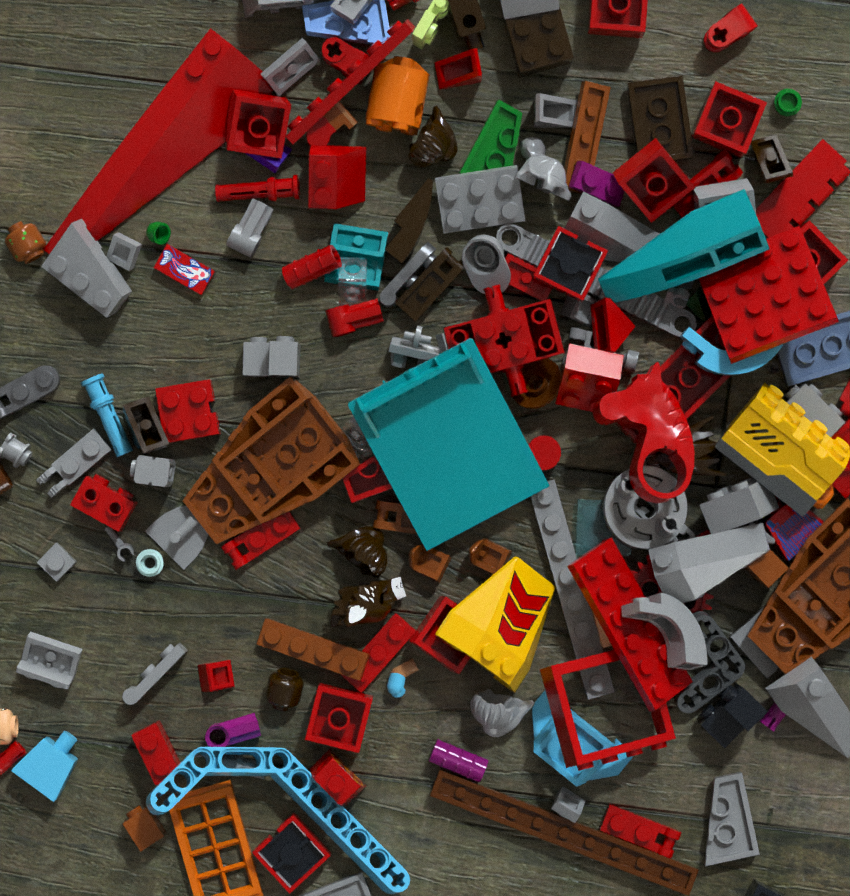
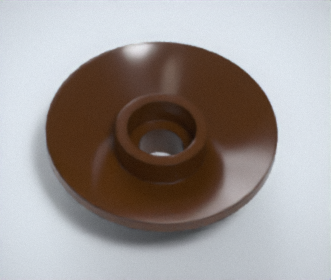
M550 359L526 364L524 368H521L528 392L512 396L513 399L520 406L527 409H537L549 404L559 391L562 372L558 365Z

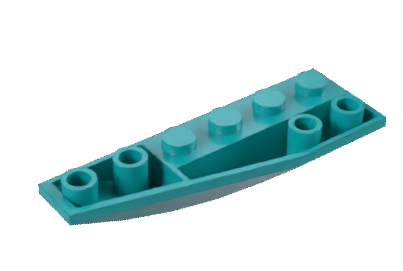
M742 189L691 211L598 278L605 297L611 298L616 303L693 281L770 248L745 189Z

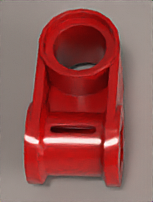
M743 4L728 12L705 33L703 42L708 51L719 53L758 27ZM721 34L723 39L715 42L713 40L714 35L718 36Z
M337 37L327 39L322 46L323 60L340 71L345 77L349 74L347 68L354 61L359 59L362 62L369 56ZM335 46H338L341 55H334L333 58L329 57L328 48L334 49ZM365 77L358 83L359 85L362 84Z

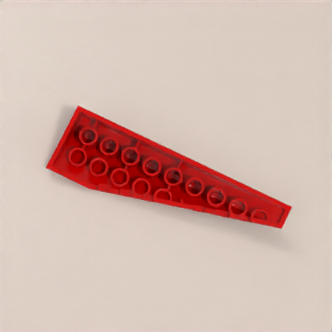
M210 28L121 142L43 250L50 254L70 224L80 219H83L87 225L86 228L94 240H100L112 232L125 219L135 214L143 205L148 204L175 183L188 170L202 162L210 153L225 144L227 141V116L232 89L271 95L273 89L261 76L263 71Z

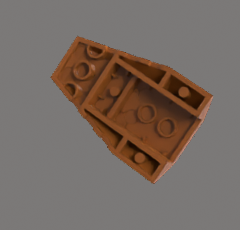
M290 376L246 413L242 422L232 432L228 441L220 452L215 455L209 467L201 474L182 501L212 540L218 544L319 498L359 466L360 462L350 440L316 396Z
M848 498L807 537L789 569L747 634L785 674L810 657L816 659L820 654L833 649L850 637V500Z

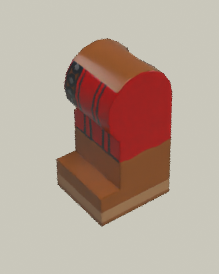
M339 101L307 131V142L310 146L327 145L330 137L343 125L350 130L358 122Z

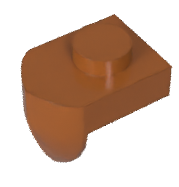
M488 539L478 540L469 548L470 562L492 574L502 568L509 561L512 554L511 550Z
M423 544L413 547L409 551L408 557L412 570L439 583L452 559L449 555L433 548L426 551Z

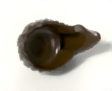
M437 105L433 107L431 117L425 126L421 128L417 141L409 144L408 157L416 166L428 167L439 161H451L458 151L454 132L444 119Z
M373 526L354 529L340 538L327 542L328 547L337 549L348 561L359 566L363 575L379 577L386 570L388 563L387 553L383 547L384 535L379 529L373 528Z

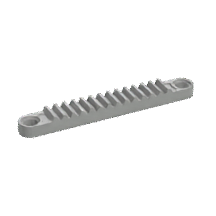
M511 223L501 226L496 235V239L502 244L505 252L535 267H538L550 243L549 240L543 239L539 235ZM512 230L517 234L518 240L514 245L508 246L503 243L502 234L505 231ZM600 267L588 294L600 300L606 298L598 278L609 270ZM653 293L615 303L622 311L677 338L683 333L676 330L674 325L678 317H686L690 322V328L694 331L697 326L696 319L692 313L683 308H676L670 302L669 304L664 303L665 299Z

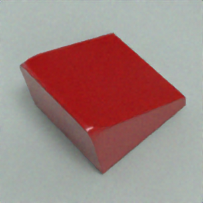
M231 660L198 665L202 692L235 687Z

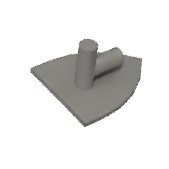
M187 506L178 507L166 512L145 530L183 570L201 552L208 537V533Z

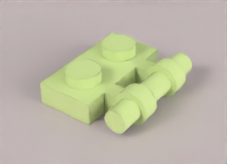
M448 0L432 1L412 34L413 45L420 49H423L426 43L431 45L438 32L436 30L438 19L448 15Z

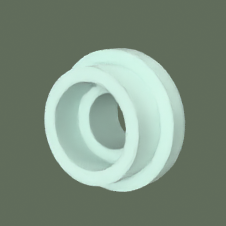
M154 549L142 551L136 559L137 570L147 577L156 576L162 571L164 566L162 555ZM149 557L155 560L153 568H148L145 564L146 559Z

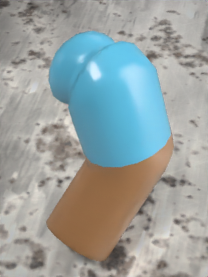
M413 658L393 668L390 672L387 690L395 698H400L405 694L404 684L406 677L419 671Z

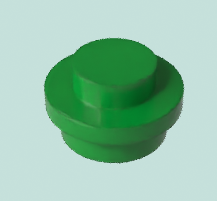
M793 89L781 90L774 99L775 110L782 116H793L802 106L800 94Z

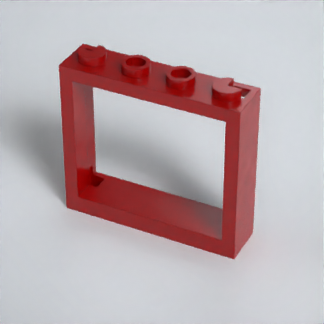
M615 650L540 669L566 768L577 766L578 771L594 767L593 761L601 759L602 764L619 760L618 754L626 752L627 757L643 753V747L650 746L651 751L667 747L666 741L676 739L667 704L665 703L657 710L650 711L657 735L582 754L562 675L620 661Z

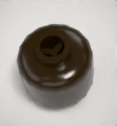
M279 668L277 672H273L268 678L265 692L266 700L273 705L272 707L275 710L288 711L289 708L296 707L300 703L304 682L297 671L289 668Z

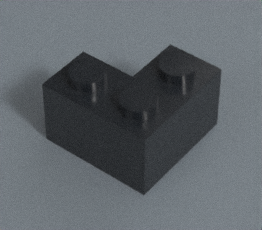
M737 683L734 686L730 684L719 694L721 699L714 706L709 704L699 715L701 719L698 723L723 748H726L744 729L749 731L768 712L745 688Z

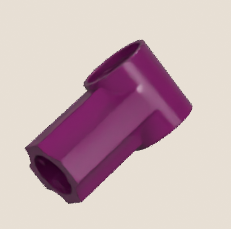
M255 712L212 724L207 729L205 735L207 745L209 747H226L261 736ZM212 730H223L226 734L225 741L222 743L213 742L210 738Z

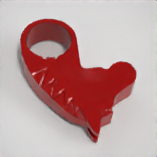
M656 362L649 368L646 374L634 376L631 379L632 383L625 390L608 393L599 399L593 407V416L595 421L601 425L619 422L626 428L638 431L639 437L629 469L631 486L636 494L645 501L664 503L682 494L688 487L694 469L695 451L687 419L676 397L662 381L660 364ZM665 453L674 464L678 478L672 492H658L646 482L643 475V464L649 454Z

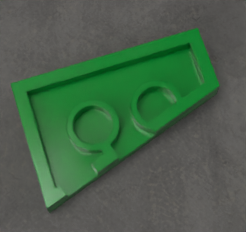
M498 99L458 173L513 166L522 112Z

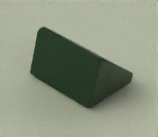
M701 286L688 299L686 305L705 322L712 315V312Z

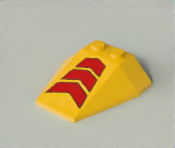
M515 556L450 610L435 635L454 649L468 655L494 675V679L515 693L530 670L556 586L519 557Z

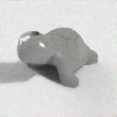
M527 137L522 140L519 147L522 156L527 161L516 173L515 177L533 186L536 179H538L536 189L569 201L572 196L566 183V172L563 165L558 160L545 155V145L541 139Z

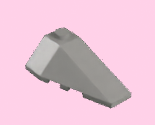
M584 191L564 228L578 235L577 240L585 244L590 241L608 250L604 260L611 262H622L659 235L658 232Z
M759 523L649 549L648 551L654 576L662 593L673 596L684 604L698 600L705 595L704 593L726 581V578L738 570L744 569L769 552L770 548L764 524Z
M812 657L766 687V690L783 713L845 757H850V711Z

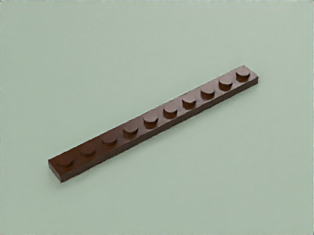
M439 769L430 796L687 896L690 895L699 871L698 868L683 862L667 858L577 821L574 823L556 813Z

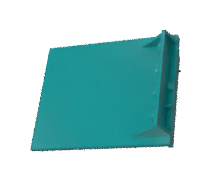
M472 338L405 371L388 382L382 381V385L348 403L349 409L426 551L550 486Z

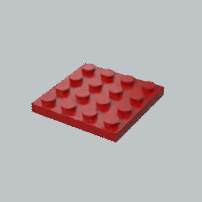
M800 226L767 238L769 250L699 278L731 364L839 322Z

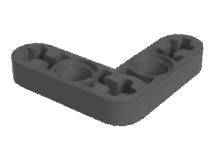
M697 611L693 615L697 622L700 620L705 622L704 625L710 632L705 635L702 631L707 655L712 663L692 677L693 682L673 697L675 705L684 713H693L740 678L745 671L743 659L714 619L703 611ZM721 639L723 641L722 648L717 652L710 651L712 641ZM727 656L734 663L735 669L731 671L722 658ZM709 676L715 677L716 683L712 688H703L705 678ZM696 686L703 693L702 695H698L694 689ZM685 695L690 697L691 702L689 704L684 702L683 697Z

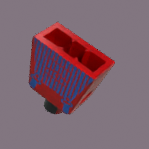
M774 495L779 508L769 513L770 515L761 523L764 524L766 532L775 539L774 545L781 557L789 561L799 552L807 537L824 521L810 510L802 517Z

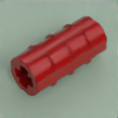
M328 245L283 266L282 275L286 284L291 289H295L341 268V258L335 247Z

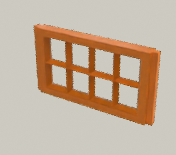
M231 780L189 791L169 812L193 896H204L200 880L217 875L221 877L225 892L212 896H264ZM225 798L230 815L210 820L205 803ZM200 805L205 822L185 827L180 810ZM232 821L237 838L216 843L212 826ZM207 828L211 845L191 851L187 834ZM239 844L243 861L223 867L219 850ZM214 852L218 869L198 874L193 857ZM245 868L250 885L230 890L225 873Z

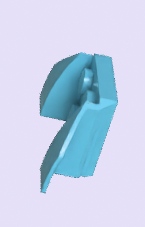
M544 690L532 707L533 752L576 787L589 780L619 775L633 758V756L627 757L625 752L617 755L619 759L617 761L602 764L601 759L593 761L594 767L578 771L577 766L566 768L546 691ZM571 710L583 755L622 744L617 739L611 742Z

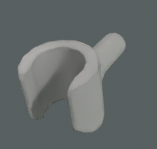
M107 526L105 531L118 548L117 556L121 561L125 562L126 559L121 555L120 551L123 548H127L134 555V549L132 545L124 543L115 531Z

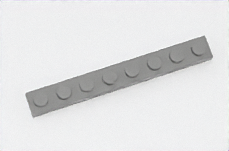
M555 479L548 481L549 487L530 496L575 657L580 659L603 653L592 610L567 567L577 557ZM607 664L580 671L588 700L615 692Z

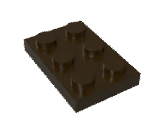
M683 75L628 83L627 89L636 152H639L656 138L674 161L693 159L694 151Z

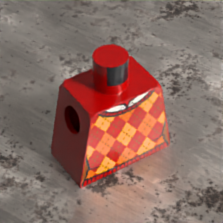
M331 749L310 767L313 779L340 806H347L366 787Z

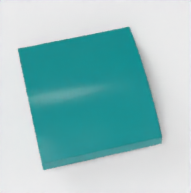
M334 223L330 245H333L338 251L342 267L332 271L330 274H325L324 282L379 291L388 232Z

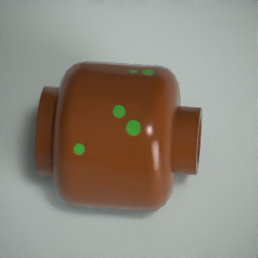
M20 221L8 228L10 234L5 238V245L17 262L29 264L44 255L43 249L46 247V241L35 224L28 223L24 225Z

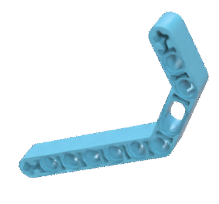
M199 747L188 754L146 798V807L149 812L154 815H162L172 809L203 776H270L382 891L392 895L403 892L410 884L408 872L343 806H340L313 779L312 774L285 748ZM195 755H202L206 759L205 768H199L195 765ZM251 755L256 760V767L254 769L226 768L222 764V756ZM274 755L282 758L284 763L282 769H278L272 764V757ZM176 774H181L186 778L187 784L185 788H179L174 783V776ZM293 775L301 777L303 781L301 789L293 786L291 781ZM167 791L172 793L164 800V805L159 807L156 805L157 797L162 796ZM313 795H318L322 799L320 809L312 805L311 797ZM333 814L338 815L341 819L342 824L339 829L331 824V816ZM352 834L359 836L361 840L359 848L352 846L350 842ZM372 854H376L380 858V866L378 868H374L370 863V856ZM385 871L387 874L381 875L380 873ZM396 875L398 877L396 880L397 885L392 886V876Z

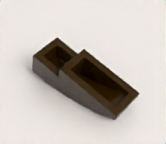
M430 178L427 179L394 220V224L401 230L386 247L385 252L402 266L413 252L428 218L433 190V181Z

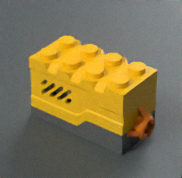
M764 382L724 430L715 448L803 517L812 506L822 509L833 497V482L847 466L850 458V447L839 437L832 439L826 434L828 429L823 423L818 420L813 422L808 420L804 416L805 410L799 404L793 402L789 405L782 399L784 395L780 389L774 385L769 386Z

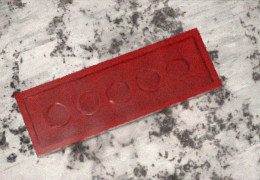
M612 537L605 539L567 566L649 711L657 710L693 682L687 670L668 668L666 643L662 633L655 625L644 620L622 617L621 606L633 603L634 598L645 596Z

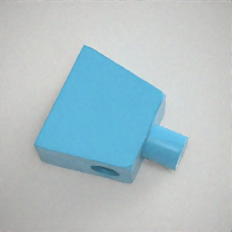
M65 730L56 742L47 736L11 771L55 802L61 795L78 761V758L69 752L77 742V738Z

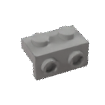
M30 632L27 636L22 658L16 668V672L29 679H37L49 683L56 688L69 689L76 676L83 649Z

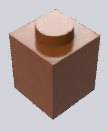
M138 805L126 813L128 819L123 822V826L140 852L164 837L167 833L157 816L149 812L147 807L142 809Z

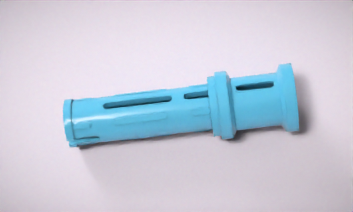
M101 373L80 382V384L86 388L91 400L90 406L93 410L97 411L116 457L133 451L112 404L114 397L112 394H109L103 381L105 376Z

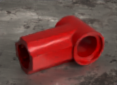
M378 298L351 306L349 304L341 305L325 311L332 338L356 332V329L384 322Z

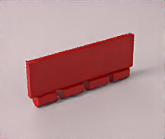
M824 139L793 169V176L785 178L756 208V216L765 237L769 238L794 228L789 223L791 220L796 225L801 226L815 211L808 202L811 200L819 207L833 193L834 189L827 182L830 181L838 187L850 175V170L844 165L847 160Z

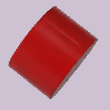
M543 435L535 437L528 443L541 470H548L557 465L561 457V448L554 438Z

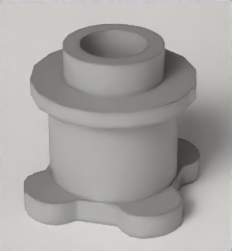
M9 433L0 447V458H6L14 463L13 467L15 468L19 465L25 466L32 456V452L29 451L31 445L29 443L25 445L16 439L17 435Z

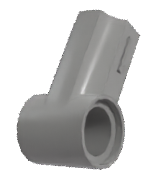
M252 199L240 223L236 224L233 228L226 246L252 258L261 242V234L268 224L274 209L258 200Z

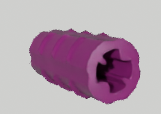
M437 739L428 761L451 770L453 773L456 772L466 778L480 782L489 760L453 746L451 743L448 744Z

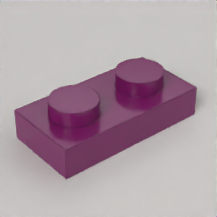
M577 161L569 188L581 193L584 191L613 207H620L625 191L618 184L614 175L584 161Z

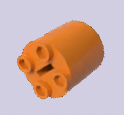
M394 56L384 63H379L374 68L365 118L366 125L376 127V130L383 132H392V129L400 130L402 134L417 136L418 130H420L430 75L415 60Z

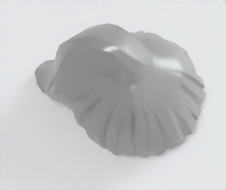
M487 689L473 696L470 707L475 719L483 725L484 732L492 737H500L513 730L520 723L524 715L534 706L535 702L533 700L522 701L509 695L494 694L492 690Z

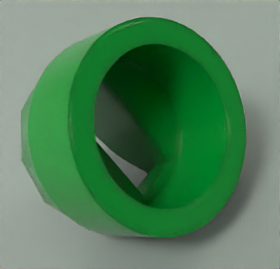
M157 221L149 224L146 235L151 242L163 245L169 240L171 230L166 223Z

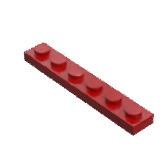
M406 19L403 23L399 20L387 30V33L390 35L382 43L379 39L367 49L369 56L362 62L359 59L354 61L347 68L349 74L342 81L337 78L327 87L330 93L323 99L318 96L307 106L309 112L303 118L298 115L288 124L287 127L290 130L286 138L292 144L300 139L413 32L415 26L409 19Z

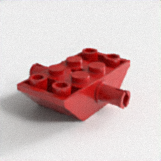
M501 285L484 288L483 291L485 292L490 313L485 317L445 327L444 332L448 348L450 349L472 338L490 373L493 374L500 371L506 373L511 396L527 393L528 389L526 388L521 368H524L526 364L565 353L551 299L509 310V308L505 307ZM503 334L512 338V341L508 342V348L505 345H501Z

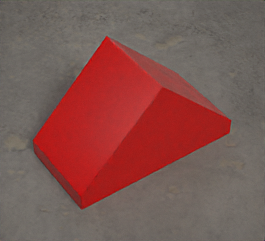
M477 48L434 62L439 89L481 83L482 81Z
M604 298L590 305L594 348L614 353L636 326L611 298Z

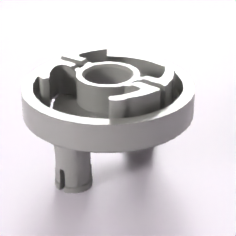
M643 466V474H646L644 478L651 488L661 493H670L671 490H674L677 480L670 473L654 466ZM629 469L618 475L607 488L603 499V516L611 534L622 544L639 550L660 547L673 540L683 528L687 517L685 493L683 492L664 503H653V515L648 519H643L634 510L635 502L641 497L636 494L631 486ZM647 475L653 476V477H656V478H659V479H661L662 481H660V480H658V479H655V478H652V477H648ZM636 527V531H638V532H640V533L651 535L652 539L649 540V539H650V536L642 535V534H639V533L635 532V531H634V528Z

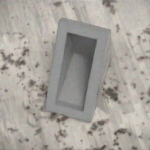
M541 93L536 94L534 98V128H572L577 100Z

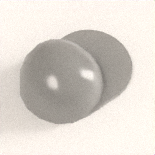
M485 234L477 235L470 239L463 249L462 261L472 285L483 294H485L484 288H491L494 285H501V292L505 291L510 283L511 273L504 257L502 244L495 237Z

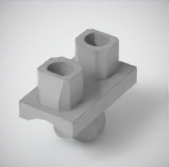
M417 325L416 333L405 331L403 339L392 337L388 351L391 352V365L405 368L407 357L409 356L418 358V366L439 355V347L430 345L432 337L421 335L423 327Z

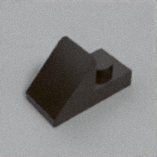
M777 134L751 141L750 149L758 166L760 183H769L793 176V171Z

